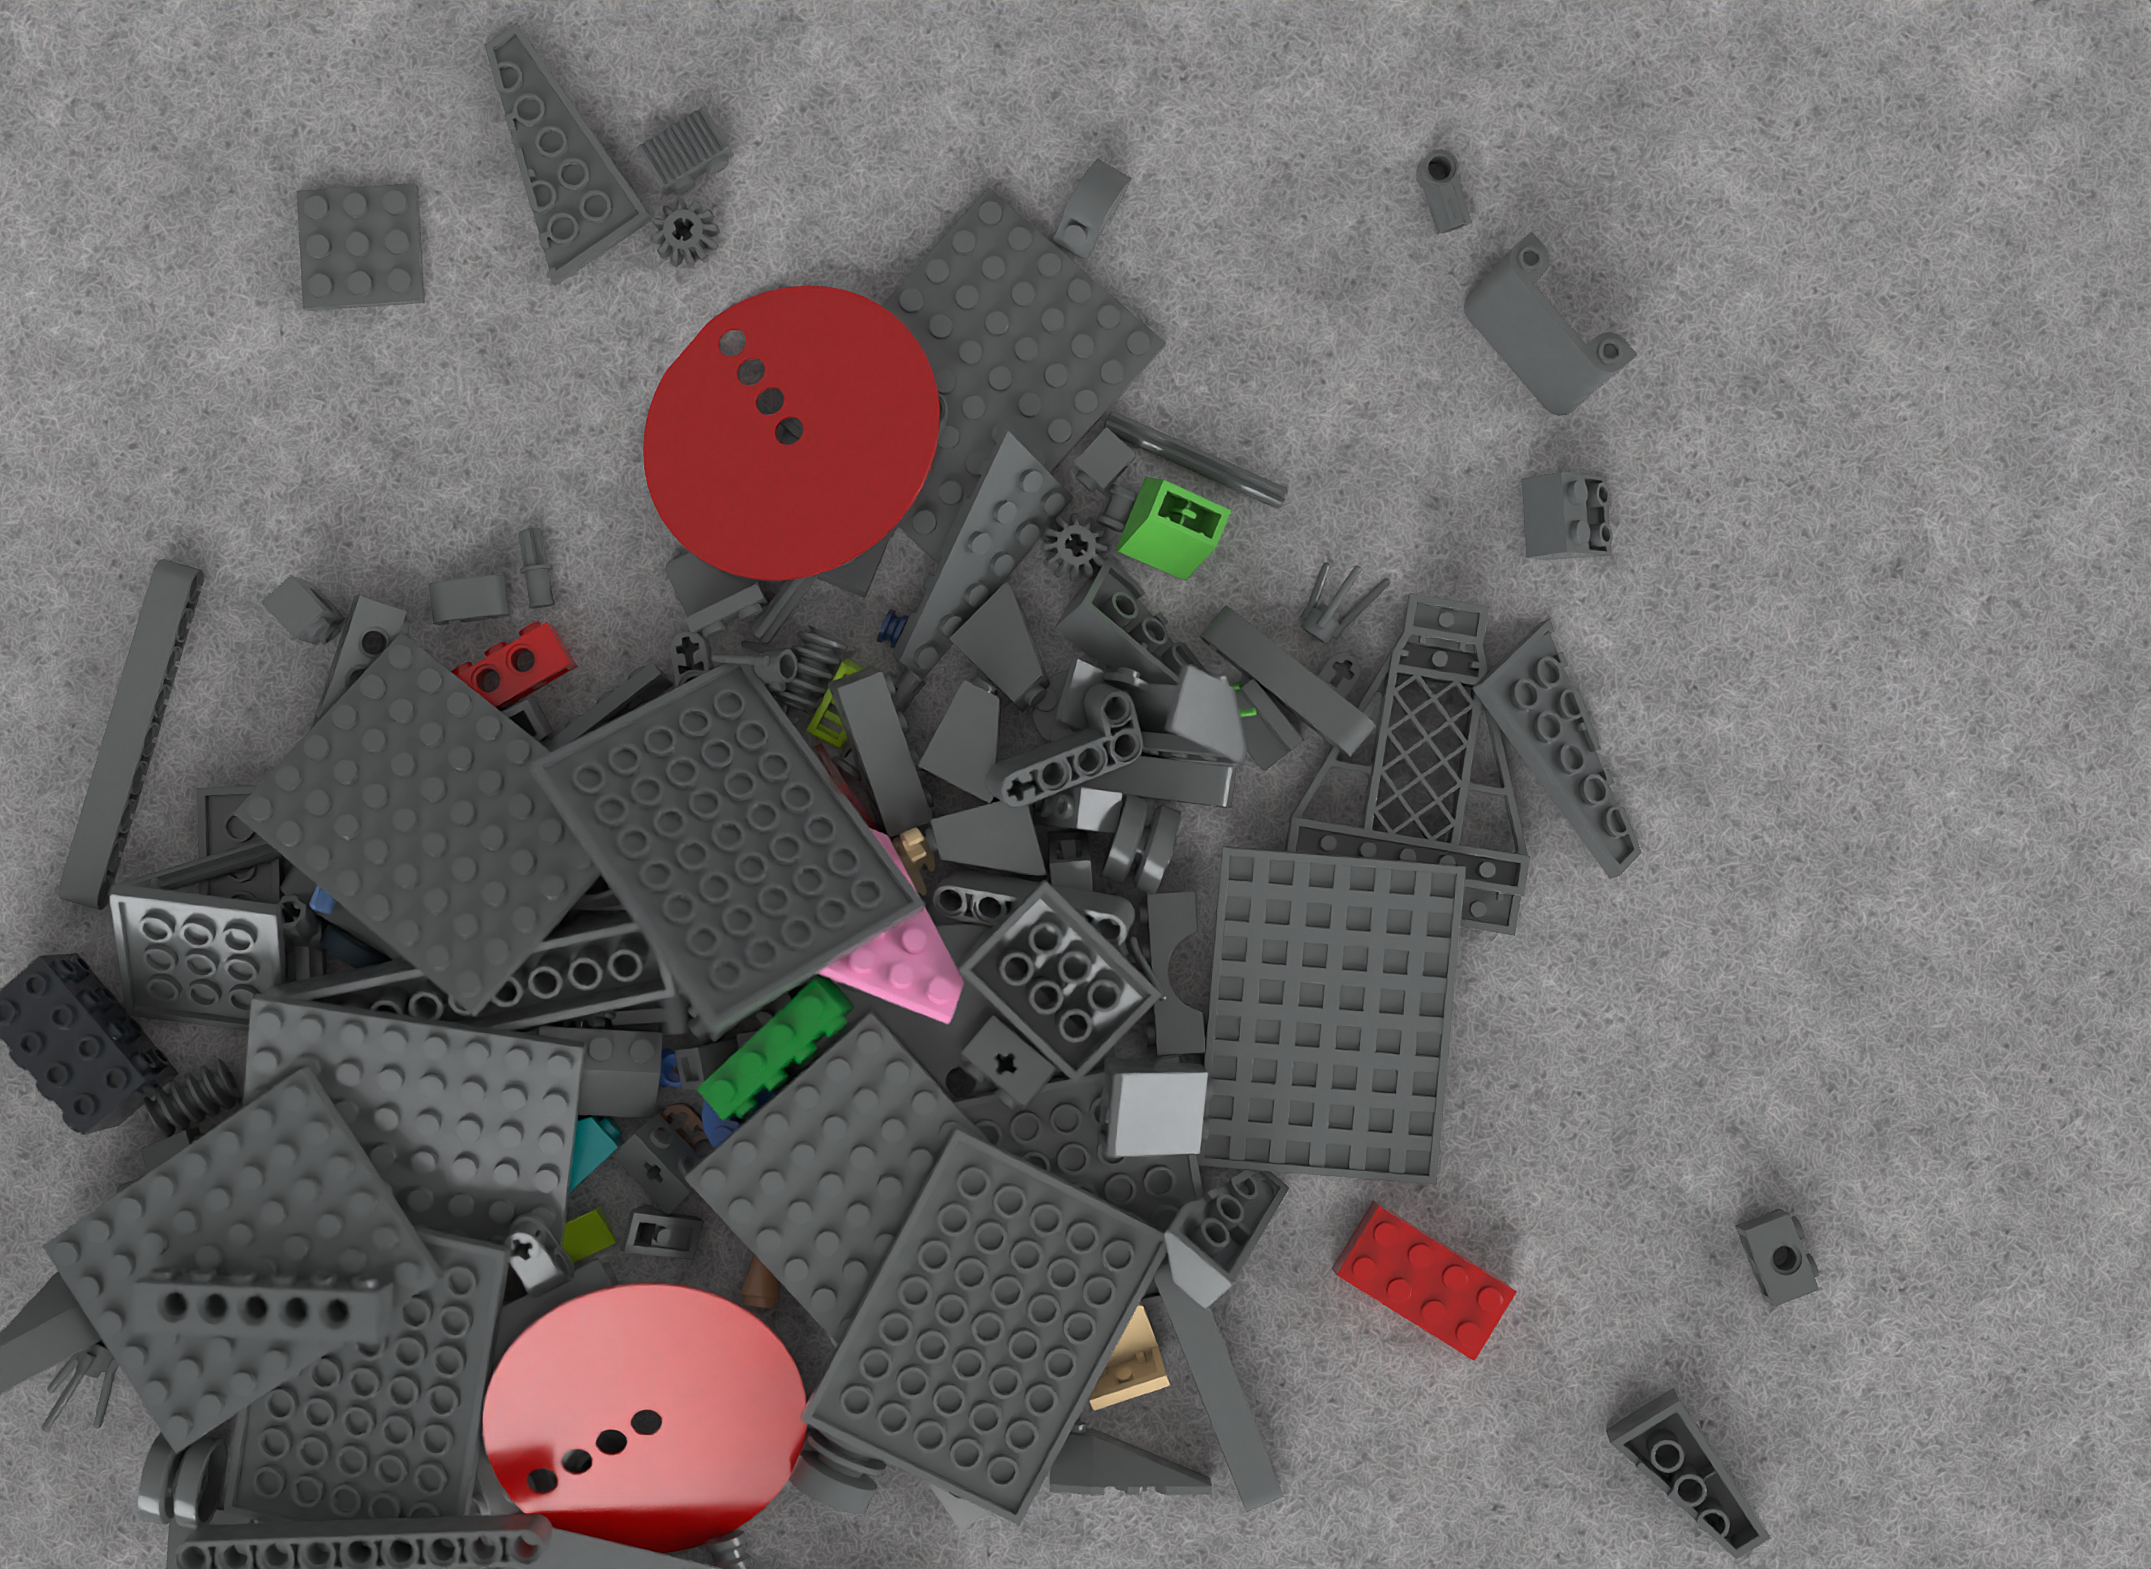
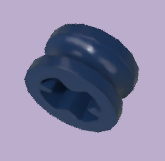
M890 609L880 628L877 642L888 641L890 642V647L894 649L909 616L898 617L895 614L896 611Z

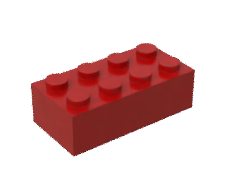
M1374 1200L1332 1267V1270L1338 1277L1473 1361L1480 1354L1517 1293L1506 1282Z

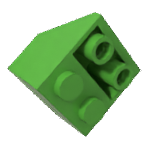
M1145 476L1115 551L1186 581L1217 547L1231 510L1166 480Z

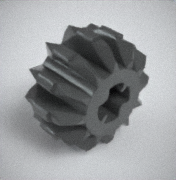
M678 199L676 203L677 210L672 212L669 206H663L662 210L667 217L666 219L654 218L653 224L660 231L655 232L651 237L655 244H660L657 252L661 258L670 256V262L674 267H678L683 258H685L688 268L693 269L695 267V256L699 255L701 260L706 263L709 261V257L704 249H718L717 241L711 237L718 235L720 228L717 224L711 223L714 215L710 210L701 212V204L698 201H694L687 210L685 202L682 199ZM684 227L691 231L693 235L688 240H685L679 233Z
M1078 513L1071 514L1069 525L1062 516L1057 517L1055 525L1058 530L1047 527L1044 531V535L1053 542H1043L1040 545L1041 551L1052 552L1053 554L1043 561L1044 565L1050 566L1057 562L1059 567L1054 573L1057 578H1060L1065 570L1069 569V579L1071 582L1078 580L1079 569L1087 579L1092 577L1094 573L1091 565L1102 567L1105 563L1096 553L1108 551V544L1096 543V540L1101 538L1105 531L1101 528L1092 533L1089 529L1093 525L1094 519L1088 517L1082 526L1079 525L1080 518ZM1072 538L1076 539V545L1083 546V550L1076 555L1077 557L1073 556L1071 549H1065V545Z

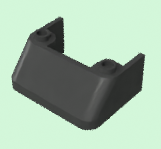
M1072 658L1055 720L1079 731L1089 728L1084 709V697L1090 687L1095 684L1104 683L1126 692L1134 703L1143 739V749L1140 756L1244 766L1248 747L1235 690L1227 684L1228 678L1210 672L1204 673L1190 665L1183 664L1177 685L1149 684L1139 679L1140 673L1135 670L1118 667L1116 672H1104L1080 659ZM1110 698L1105 705V712H1107L1111 708L1113 703L1112 698ZM1122 735L1116 739L1114 747L1117 748L1120 745Z

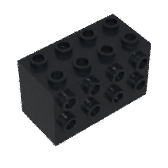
M77 953L39 956L0 989V1039L11 1050L9 1056L12 1061L21 1069L29 1071L37 1081L35 1086L39 1093L47 1100L54 1101L63 1112V1121L75 1132L85 1135L119 1126L145 1104V1096L152 1098L155 1095V1087L160 1086L163 1088L179 1074L171 1065L166 1055L144 1033L142 1027L131 1016L126 1015L125 1009L118 1002L115 995L104 986L93 973L88 963Z

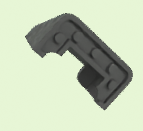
M1531 231L1472 289L1466 297L1464 310L1469 321L1541 405L1551 414L1558 416L1567 415L1618 374L1638 354L1623 337L1616 333H1602L1588 344L1582 340L1534 284L1547 271L1550 257L1546 247Z

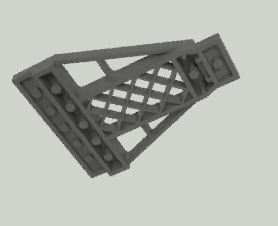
M1410 593L1407 600L1402 634L1356 707L1363 713L1376 692L1382 694L1371 763L1368 766L1337 761L1336 757L1340 751L1334 746L1332 747L1290 817L1284 851L1464 865L1466 870L1460 927L1515 936L1521 896L1525 894L1530 856L1527 853L1499 725L1474 690L1471 689V695L1469 696L1463 687L1472 688L1487 674L1488 665L1483 643L1489 606ZM1397 675L1410 677L1395 688ZM1415 680L1428 697V700L1411 711L1398 694V691ZM1424 680L1447 683L1449 685L1434 695ZM1455 687L1468 706L1450 718L1437 698ZM1394 698L1406 716L1389 727ZM1432 703L1445 722L1427 734L1414 715ZM1481 709L1486 715L1501 788L1473 784L1470 781ZM1468 712L1463 736L1454 721ZM1409 719L1422 739L1407 750H1404L1391 731ZM1449 726L1462 745L1444 757L1431 738ZM1388 738L1399 755L1382 767L1386 740ZM1423 743H1426L1438 759V762L1421 774L1408 754ZM1461 752L1457 776L1447 761ZM1403 759L1416 778L1398 790L1385 773V770ZM1442 765L1455 785L1437 796L1425 780V777ZM1330 767L1362 772L1368 777L1362 822L1357 828L1303 818L1305 808ZM1381 777L1393 794L1376 806ZM1420 782L1432 801L1414 813L1401 794ZM1455 791L1452 813L1450 814L1441 800ZM1468 791L1504 796L1515 844V852L1513 854L1460 844ZM1396 798L1409 815V818L1391 829L1378 810ZM1436 805L1449 824L1431 836L1418 817ZM1374 816L1385 832L1372 830ZM1413 821L1425 839L1395 833ZM1448 831L1447 843L1434 841Z

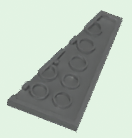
M515 23L484 45L504 108L506 123L515 147L514 151L538 228L541 246L548 263L550 278L554 286H556L653 219L519 24Z
M1000 425L993 437L997 440L992 454L989 460L983 459L977 471L981 474L976 488L972 495L965 497L939 552L943 558L935 575L929 573L923 586L927 589V592L920 607L911 612L892 652L895 658L922 679L928 675L953 644L949 638L998 590L1044 534L1045 529L1050 527L1073 499V496L1007 429Z
M1549 618L1539 623L1472 689L1609 879L1620 876L1642 852L1625 808L1617 805L1610 785L1614 783L1609 769L1603 770L1596 752L1601 747L1579 691L1571 688L1564 670L1568 663L1564 653H1558L1550 635L1555 630Z

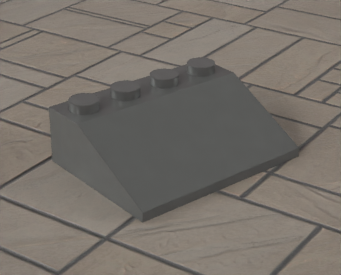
M1045 880L990 928L955 963L957 969L1074 1083H1077L1162 996L1147 979Z

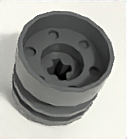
M816 1428L817 1430H811L807 1440L817 1451L803 1450L800 1453L789 1480L798 1490L821 1504L849 1514H865L877 1488V1484L867 1474L883 1475L887 1465L882 1459Z

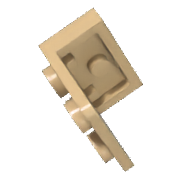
M1140 1301L1089 1396L1093 1411L1170 1386L1161 1350L1142 1301Z

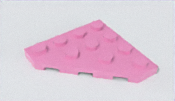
M870 828L916 891L888 835ZM925 906L922 912L818 972L821 975L947 1024L953 1016L964 985V981Z

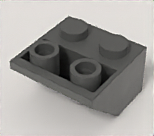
M1556 472L1521 479L1527 558L1552 560L1612 556L1611 542L1613 532L1609 522L1608 504L1610 501V491L1607 486V477Z

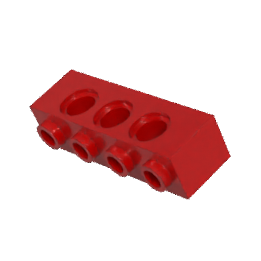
M540 621L534 622L519 631L521 637L508 645L505 641L500 642L484 652L486 658L474 665L471 662H466L451 672L501 712L578 667L553 625L547 622L541 624ZM531 651L535 659L534 665L530 670L521 672L517 664L518 658L523 652ZM496 671L500 677L499 686L494 691L487 692L484 688L483 680L489 672Z

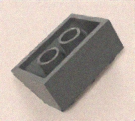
M539 1026L536 1035L586 1042L578 1115L651 1119L654 1117L661 1072L663 1033Z

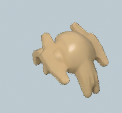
M915 827L901 833L891 843L917 893L919 892L924 896L927 894V890L919 870L923 864H925L928 871L932 872L935 870L934 853H931L927 837H923L918 828Z

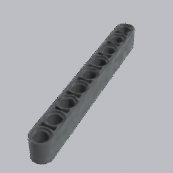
M165 559L158 561L154 567L61 877L58 895L62 900L97 910L104 909L109 902L110 896L107 895V891L114 885L122 857H118L119 851H124L133 819L129 817L131 813L135 814L144 781L141 780L142 775L146 776L156 744L152 740L153 737H158L167 707L163 703L165 699L169 700L178 670L175 663L181 660L189 629L186 626L187 623H192L201 592L197 590L198 585L203 586L204 572L200 569Z
M533 1513L204 1525L193 1530L174 1553V1564L176 1569H464L521 1567L534 1565L540 1560L552 1538L553 1529L547 1518ZM522 1535L534 1537L538 1544H528L524 1541ZM481 1536L490 1537L496 1543V1546H488L481 1540ZM440 1538L451 1540L454 1547H446L442 1544ZM398 1539L410 1542L413 1549H406L399 1543ZM358 1540L368 1543L371 1551L361 1548ZM317 1542L325 1544L330 1552L321 1550ZM275 1543L285 1546L288 1553L281 1552ZM235 1545L244 1548L247 1555L238 1552ZM194 1547L202 1549L205 1556L198 1554Z

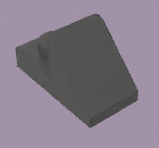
M642 1205L630 1211L620 1250L624 1253L694 1260L704 1221L694 1216L662 1213L651 1205Z

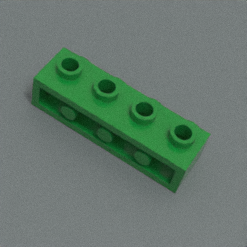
M831 978L814 979L697 1088L698 1092L722 1120L737 1116L739 1119H743L759 1105L757 1099L766 1090L772 1092L788 1078L786 1072L794 1064L798 1063L800 1065L818 1050L815 1045L826 1035L831 1037L842 1029L848 1022L845 1017L856 1007Z

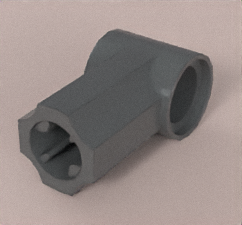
M1443 149L1430 152L1416 171V180L1424 190L1437 234L1460 229L1472 222L1457 176L1458 162L1452 153ZM1436 163L1442 166L1445 171V179H1434L1428 171V165Z
M677 994L672 997L615 1008L613 1010L617 1017L612 1019V1026L614 1030L658 1032L663 1033V1035L690 1033L692 1031L686 1023L693 1017L687 1011L692 1006V1003L685 994Z

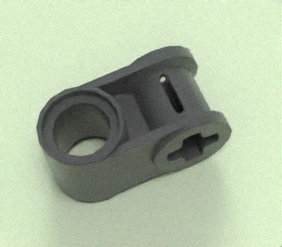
M523 1214L514 1219L510 1227V1234L507 1236L503 1246L511 1247L509 1262L521 1278L528 1293L534 1298H538L575 1278L573 1263L566 1251L560 1247L545 1222L534 1214Z

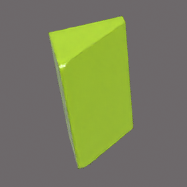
M602 1206L565 1223L563 1249L569 1255L572 1263L617 1243Z

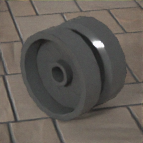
M1126 794L1120 809L1118 830L1116 834L1112 833L1100 877L1121 883L1126 879L1134 861L1137 862L1133 875L1134 887L1155 894L1174 851L1181 811L1160 805L1155 809L1149 826H1145L1149 808L1147 800Z
M160 1432L147 1454L139 1485L138 1510L139 1517L143 1522L164 1525L170 1523L175 1517L180 1527L196 1529L199 1526L210 1523L218 1507L224 1487L228 1459L227 1445L224 1439L202 1436L178 1453H175L163 1433Z

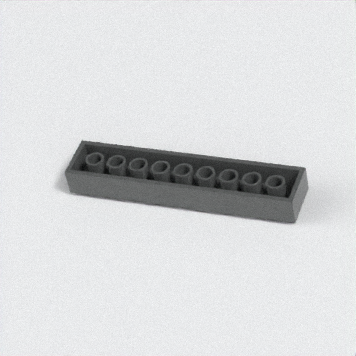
M628 911L555 926L476 1016L468 1012L405 958L270 986L264 994L510 1031L676 996L680 986Z

